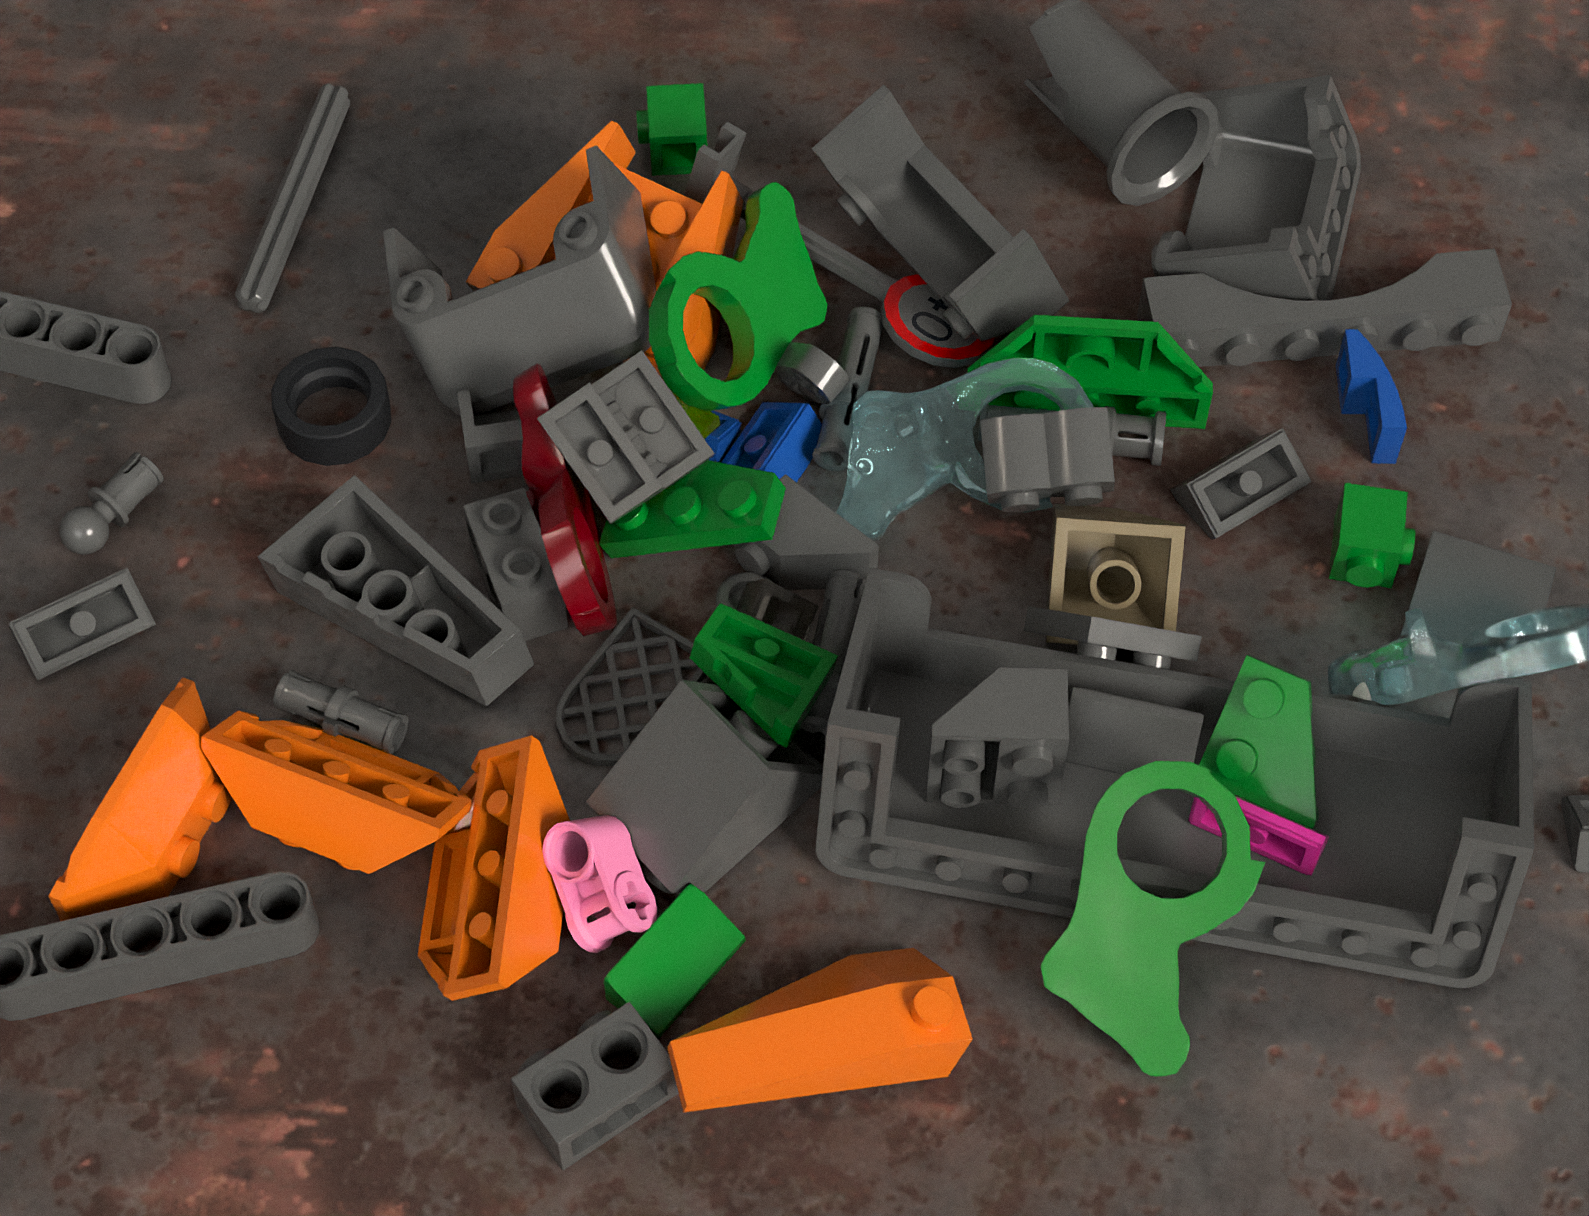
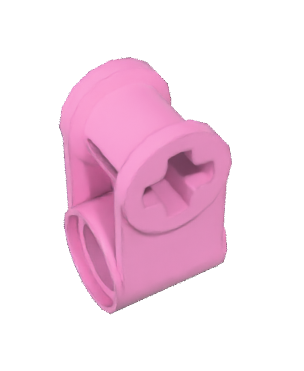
M602 815L557 823L548 831L543 843L544 862L552 875L566 913L568 929L573 939L581 948L590 953H598L611 946L614 937L629 930L641 933L651 927L657 919L655 896L645 881L632 846L630 833L624 823L616 817ZM631 902L636 903L634 909H628L626 905ZM588 916H596L597 920L591 923L587 922Z

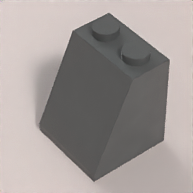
M681 680L587 799L586 803L599 816H613L625 824L630 833L635 854L645 864L642 868L643 874L654 886L663 892L674 894L681 893L692 883L705 893L821 788L823 766L794 737L787 748L777 744L718 685Z

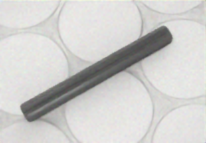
M327 83L319 89L235 291V297L238 299L237 305L244 311L251 310L256 313H262L268 308L351 104L347 97L349 94L348 90L341 85L335 87Z

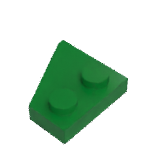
M720 603L695 638L690 659L777 744L787 748L832 676L838 655Z
M1246 655L1199 765L1211 769L1209 774L1234 795L1314 829L1319 819L1318 806L1316 805L1314 770L1316 761L1315 744L1312 736L1311 681L1254 656Z

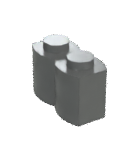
M1107 407L1076 408L1045 414H1018L980 420L988 503H1001L1003 512L1035 510L1040 507V499L1050 497H1064L1065 505L1067 506L1092 505L1103 501L1102 493L1114 491L1115 478Z

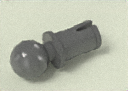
M138 452L133 453L120 469L100 488L92 487L88 491L87 495L93 504L91 507L77 506L65 513L59 526L62 543L71 552L81 555L93 554L102 549L109 538L108 524L112 522L115 525L124 527L129 522L128 515L164 481L160 470L147 457H142Z

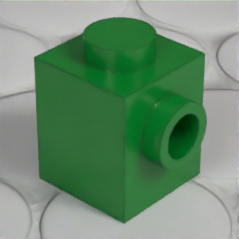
M703 83L646 86L648 109L636 110L638 145L650 144L652 176L691 174L698 150L703 145L707 146Z
M1351 483L1344 484L1334 518L1329 579L1346 581L1352 585L1364 588L1375 586L1392 588L1399 565L1409 566L1414 551L1416 531L1414 528L1405 527L1408 492Z

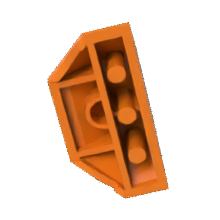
M182 677L175 689L170 692L160 705L88 823L70 856L66 871L57 879L48 895L60 921L168 897L179 877L185 878L193 870L199 856L200 842L211 823L219 822L227 812L232 796L201 749L202 736L210 731L211 728L194 681Z
M238 710L202 736V751L252 828L278 838L285 845L302 847L332 859L341 867L349 870H360L371 874L439 840L465 817L471 809L472 800L465 794H460L457 787L441 773L338 734L334 737L324 733L322 728L285 720L259 721V717L256 714Z
M532 735L479 750L471 765L474 773L459 790L460 794H465L472 800L470 812L439 840L435 841L417 956L430 976L439 985L438 988L443 996L452 1001L506 989L559 950L564 908L552 875L544 862L543 843L548 831L554 825L570 821L542 745Z

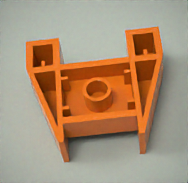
M611 120L494 231L468 276L466 283L474 292L556 260L553 236L559 221L572 209L594 201L586 149L596 145L640 191L656 291L668 270L683 256L699 251L719 254L732 259L743 199L730 174L722 170L703 204L627 170L636 152L620 124ZM692 294L689 296L683 313V331L690 353L698 366L704 370L715 351L721 313L706 298ZM650 347L644 354L661 376Z

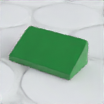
M690 883L604 978L606 1000L616 1008H620L630 1002L656 1038L659 1039L743 945L746 937L703 891Z

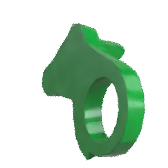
M777 182L763 186L748 197L745 210L746 231L732 259L719 254L699 251L683 256L668 270L649 308V342L658 370L668 388L686 405L707 412L740 406L754 399L768 384L778 362L793 338L801 331L818 326L825 321L828 305L817 282L809 253L800 232L794 200L790 192ZM692 294L709 300L720 311L729 327L733 342V363L727 378L723 381L711 377L699 367L688 349L683 331V313L689 296Z
M1154 761L1124 773L1102 794L1094 807L1086 833L1073 916L1068 928L1064 929L1063 934L1045 955L1041 964L1044 986L1053 994L1069 1001L1089 1021L1115 1039L1133 1057L1140 1069L1150 1076L1164 1077L1176 1074L1185 1063L1190 1049V1038L1180 1020L1178 1008L1179 969L1177 951L1180 944L1209 932L1237 914L1255 892L1265 862L1251 859L1250 827L1235 795L1209 774L1211 769L1184 761ZM1156 790H1180L1197 797L1213 812L1222 833V856L1214 875L1199 890L1180 898H1160L1141 890L1125 874L1117 855V831L1125 812L1141 796Z

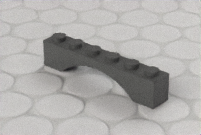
M1495 249L1436 253L1417 271L1390 286L1364 295L1335 300L1295 301L1261 296L1229 286L1204 273L1143 278L1137 317L1138 321L1159 322L1198 367L1227 364L1244 366L1253 362L1286 359L1303 361L1312 357L1339 355L1345 329H1358L1371 343L1376 352L1403 349L1420 351L1429 347L1461 344L1478 346L1487 342L1500 341L1512 302Z

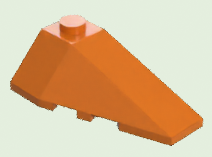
M915 948L849 955L670 1041L667 1049L684 1113L948 1077L973 1038L953 976Z

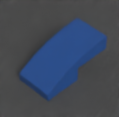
M1345 329L1336 362L1341 414H1365L1371 463L1396 464L1407 430L1404 409L1398 390L1390 372L1371 343L1358 329Z

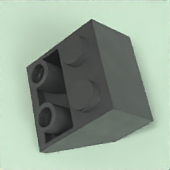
M1000 667L936 720L931 728L926 802H943L945 805L954 808L972 807L978 803L1010 804L1014 808L1023 810L1037 809L1044 805H1058L1069 745L1068 669Z

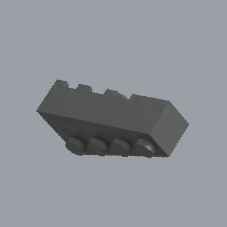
M355 475L257 556L276 591L281 595L485 706L492 703L535 665L521 630Z

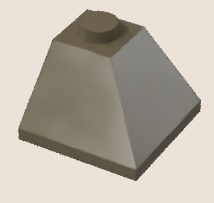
M1054 504L1047 609L1176 631L1185 524L1119 508ZM1046 635V642L1078 645V641Z

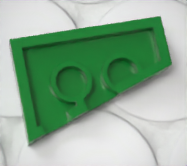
M708 460L614 523L610 524L606 519L599 545L612 559L772 540L786 487L775 473Z

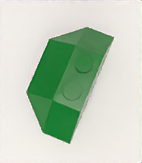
M1033 315L968 367L964 414L980 415L982 403L1056 411L1112 406L1115 407L1117 413L1154 416L1157 411H1166L1165 427L1205 429L1213 395V383L1159 322Z

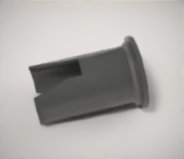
M1065 0L1044 11V14L1030 27V30L1053 77L1042 80L1027 78L1024 84L1107 167L1108 189L1122 204L1140 206L1157 201L1177 189L1198 169L1212 148L1219 129L1218 110L1204 94L1189 91L1181 93L1089 3L1079 0Z

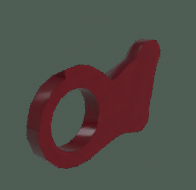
M536 363L516 375L513 380L514 402L522 425V471L524 480L529 487L526 494L536 520H540L542 539L561 596L577 630L583 636H587L615 627L617 624L615 601L603 550L599 545L600 538L594 518L591 496L537 420L538 417L556 406L557 403L542 366Z

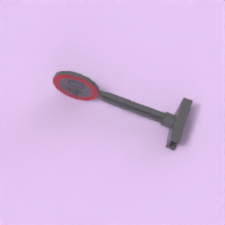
M727 121L720 129L714 150L706 145H703L698 150L684 196L703 204L721 170L729 173L731 178L733 177L747 134L745 131ZM732 178L743 199L740 218L745 220L748 197L753 193V190ZM798 223L810 259L881 300L882 306L880 309L883 327L893 342L910 356L931 365L957 368L972 365L990 350L994 338L982 342L972 334L965 341L951 327L942 315L948 306L918 274L895 280Z

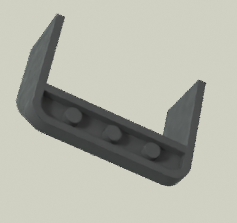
M884 84L811 148L844 193L836 200L837 203L859 227L868 220L948 306L942 313L943 317L965 341L972 334L982 342L1017 329L1033 315L1053 316L1069 302L1067 295L1032 237L1025 229H1022L1013 237L924 145L893 94Z
M597 145L586 149L594 201L572 209L559 221L553 236L556 260L452 300L451 288L443 278L442 270L394 227L383 231L393 313L438 399L455 414L461 416L457 391L469 389L473 416L514 402L513 380L515 376L536 363L542 366L551 388L629 359L641 350L645 352L651 347L649 342V308L656 294V285L641 194Z

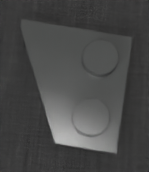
M1028 606L1024 631L1078 641L1076 654L1115 661L1117 648L1133 650L1131 663L1170 670L1172 657L1197 662L1202 638L1199 635Z

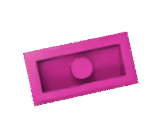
M1235 795L1250 827V850L1307 876H1312L1329 836ZM1194 797L1188 819L1190 824L1222 837L1213 812L1197 797Z

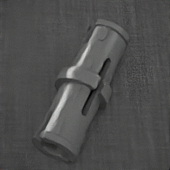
M289 670V673H285L282 676L274 694L273 704L276 709L298 715L322 726L324 733L334 737L338 734L353 737L382 749L389 754H393L394 751L400 748L408 730L409 719L407 715L385 709L361 699L357 690L345 685L336 689L300 675L294 670Z

